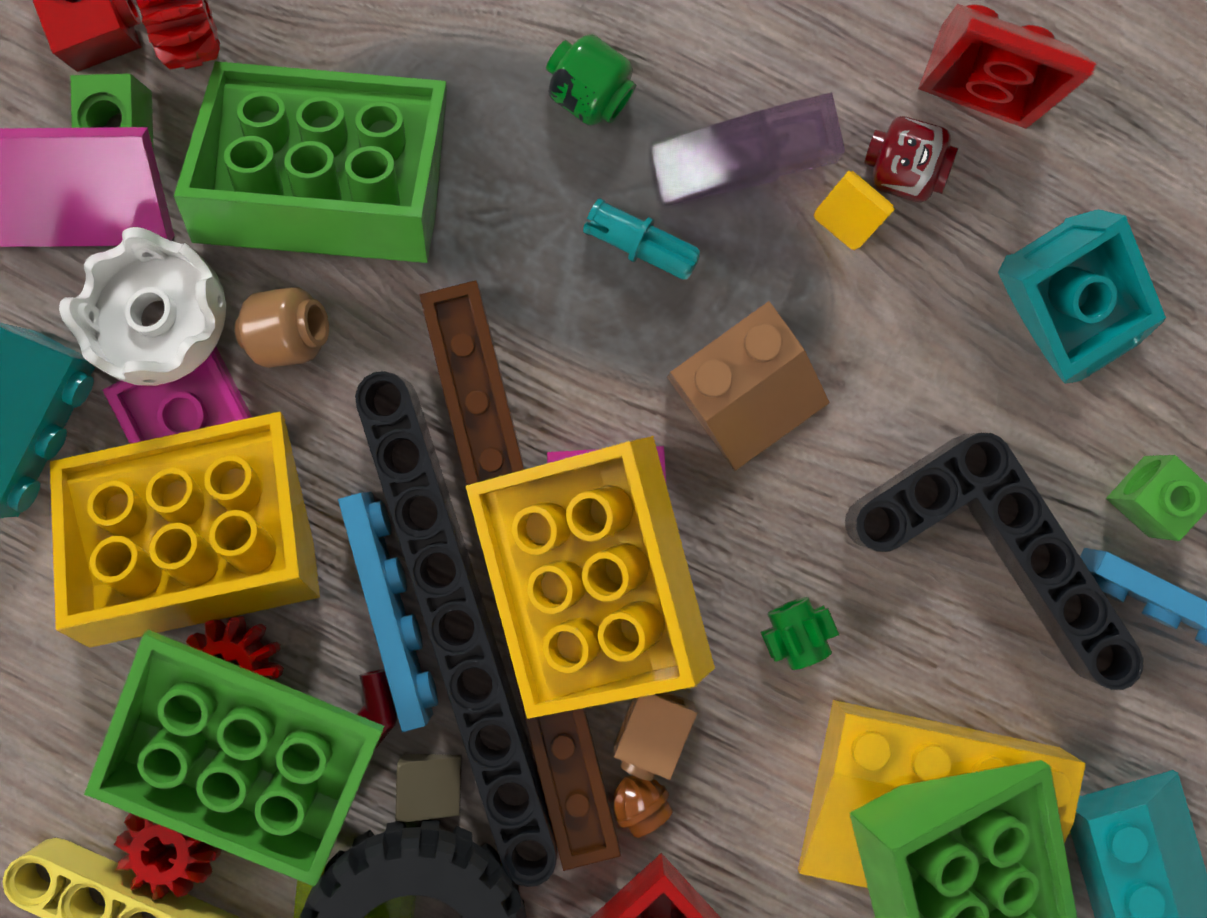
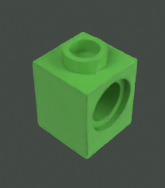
M131 73L70 75L72 128L105 127L111 117L122 114L120 127H148L153 147L152 91Z
M1176 455L1144 456L1106 499L1149 538L1180 541L1207 512V483Z

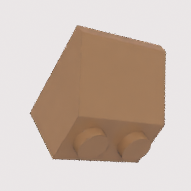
M770 301L673 369L667 376L734 471L830 403L806 351Z

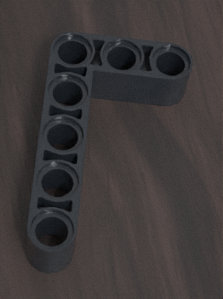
M972 433L955 437L861 497L849 507L845 516V528L848 536L857 545L877 552H889L899 548L966 504L1068 664L1078 676L1110 690H1124L1139 680L1144 669V658L1140 648L1014 453L1001 437L992 433ZM973 444L979 445L987 456V464L979 475H973L965 463L966 453ZM927 475L936 482L938 496L931 506L923 508L916 500L915 487L917 482ZM1007 494H1011L1017 501L1018 514L1010 524L1005 525L999 517L998 506L1002 498ZM880 507L887 513L889 527L881 538L872 540L866 534L864 520L872 509ZM1044 544L1049 551L1050 562L1043 572L1036 574L1031 566V556L1039 545ZM1077 595L1081 601V612L1079 617L1073 622L1067 623L1064 617V606L1067 600ZM1110 645L1113 651L1111 665L1106 670L1099 672L1097 668L1098 654L1104 647Z

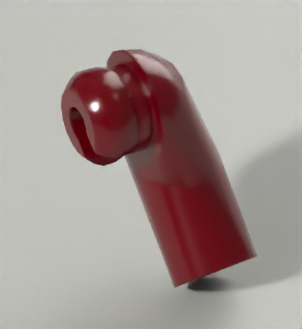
M385 669L359 675L365 705L357 715L384 726L375 749L386 738L397 721V712Z

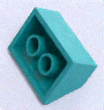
M1 322L0 518L19 517L20 513L26 511L35 501L40 490V482L37 480L47 460L54 458L63 447L67 437V430L64 427L74 408L83 404L89 396L94 384V378L91 375L96 366L88 362L82 354L37 331Z
M1171 770L1079 796L1074 824L1070 833L1095 918H1207V871L1178 772Z

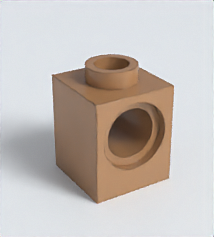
M671 692L633 698L614 742V758L622 760L620 767L629 774L644 780L653 781L655 774L670 780L697 716L694 702Z

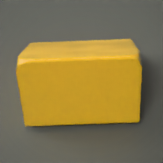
M848 170L817 207L813 216L816 221L848 248L857 250L895 209L892 203L853 170L852 172Z

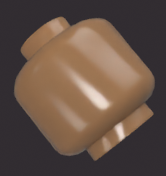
M300 287L251 294L243 302L239 317L235 322V336L238 344L256 364L266 368L312 361L321 350L322 345L326 343L329 335V321L325 308L320 301L314 299L307 291Z

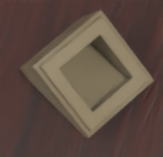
M402 755L397 763L396 822H412L460 815L462 755Z

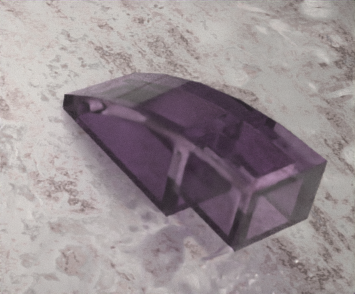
M831 92L723 121L651 147L663 206L771 183L777 181L781 175L836 164L845 153V147Z

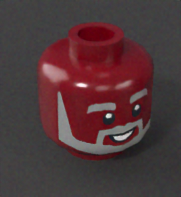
M900 116L891 122L887 132L875 130L864 164L874 167L872 180L877 190L922 203L927 201L933 192L943 193L959 148L950 146L951 136L944 127L907 116Z

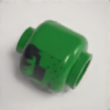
M593 34L581 37L573 45L564 40L556 48L546 66V71L552 74L548 91L551 99L588 126H594L603 120L609 124L612 123L627 105L636 88V84L631 81L633 68L630 61Z

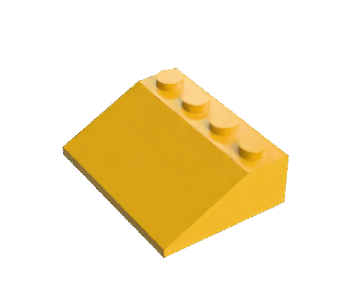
M280 411L50 461L56 631L91 648L141 637L148 629L160 633L206 623L213 619L220 620L320 598L314 541L285 418Z
M653 436L628 441L465 486L527 719L695 687L715 669Z
M833 700L798 872L803 875L868 888L850 812L901 785L1043 760L1051 766L1065 843L1074 824L1086 763L1064 749L1052 745Z

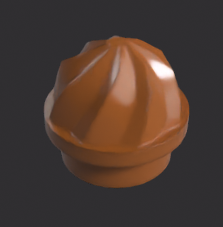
M633 775L623 778L613 795L614 811L619 826L621 828L628 827L635 838H639L663 825L673 813V809L667 801L669 792L666 787L655 779L648 781Z

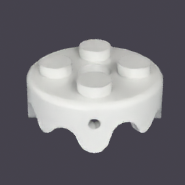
M127 228L122 232L123 240L118 246L105 252L93 254L86 259L84 263L86 280L81 294L76 298H63L60 301L59 310L63 322L75 336L82 355L88 362L118 380L134 385L157 386L186 376L209 357L218 344L225 326L227 308L225 294L216 272L190 246L185 243L180 244L170 241L144 228ZM163 301L165 310L162 318L154 325L144 327L141 321L144 309L152 302Z

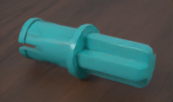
M601 198L597 199L588 214L587 219L591 220V222L584 224L583 233L592 235L629 253L628 260L635 262L637 258H640L680 279L689 278L700 257V250L697 247L653 226L654 219L648 217L643 221L606 203Z

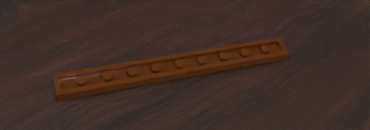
M475 280L419 294L466 484L470 485L525 470L478 281ZM512 664L563 871L621 857V850L585 708L527 719Z

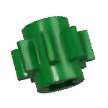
M802 597L780 605L768 612L767 615L772 627L761 631V635L771 658L775 662L786 658L790 669L798 670L814 665L832 654L827 639L838 636L839 632L829 608L825 609V606L822 605L813 609L809 597Z

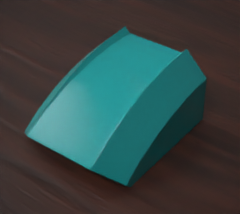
M1097 209L1065 218L1062 224L1016 253L1006 255L998 271L1022 321L1064 384L1084 380L1135 348L1166 319L1125 215Z

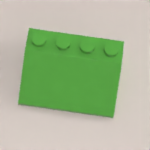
M215 61L174 193L175 201L191 242L427 263L436 216L447 95L446 81Z
M148 629L142 636L84 795L315 886L333 850L384 726Z
M1043 760L901 785L849 813L875 918H1077L1051 766Z

